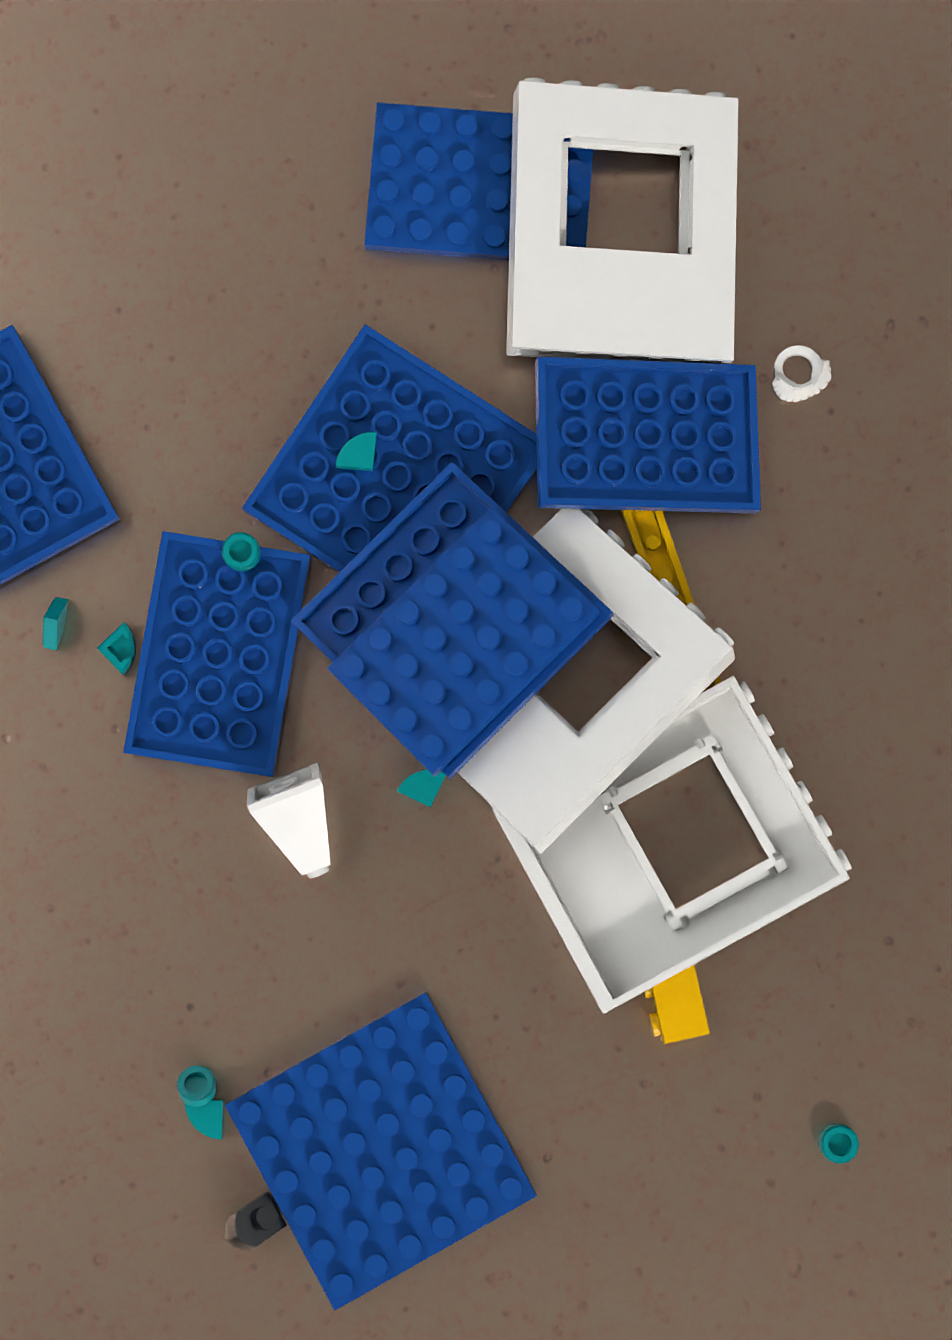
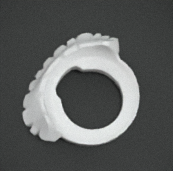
M796 345L784 349L777 356L774 364L775 379L772 385L776 395L783 401L798 402L806 400L808 397L814 396V394H819L820 389H824L827 386V382H830V361L821 359L813 349L806 346ZM792 356L806 358L812 366L811 380L804 384H795L794 381L788 379L782 370V365L786 359Z

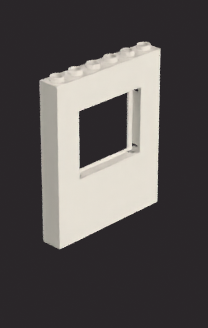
M527 78L524 81H519L513 94L506 355L730 364L734 360L738 98L727 97L722 92L694 95L686 89L656 92L654 88L648 86L636 87L633 90L619 89L618 85L611 83L600 84L597 87L582 86L581 82L574 80L564 81L561 84L546 83L542 78ZM565 138H570V142L563 141V140H564ZM568 147L680 156L678 254L566 246ZM686 147V150H680V148Z
M561 509L533 538L613 612L614 616L610 620L650 655L652 659L579 732L536 693L458 771L540 854L735 660L734 651L731 647L734 644L732 639L722 629L717 627L713 631L703 622L706 617L694 604L690 602L686 606L676 597L679 594L669 581L665 578L658 581L649 572L652 568L640 555L630 556L623 549L625 544L617 534L610 529L605 533L596 524L599 521L589 509Z
M734 676L701 693L542 854L536 851L494 808L492 809L603 1014L850 879L847 871L852 869L847 857L841 848L834 851L827 837L832 835L828 824L821 814L815 817L808 806V803L813 801L809 791L802 781L795 783L788 771L793 768L790 758L783 747L776 750L769 738L774 734L771 725L764 714L757 717L750 705L755 701L753 694L745 681L738 684ZM710 755L767 854L768 859L675 909L618 805Z

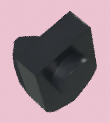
M266 1192L230 1215L225 1223L224 1237L232 1246L249 1250L259 1246L287 1226L271 1196Z

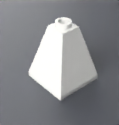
M318 762L249 788L247 793L249 812L300 874H307L308 878H314L329 871L328 865H331L326 813L321 769Z

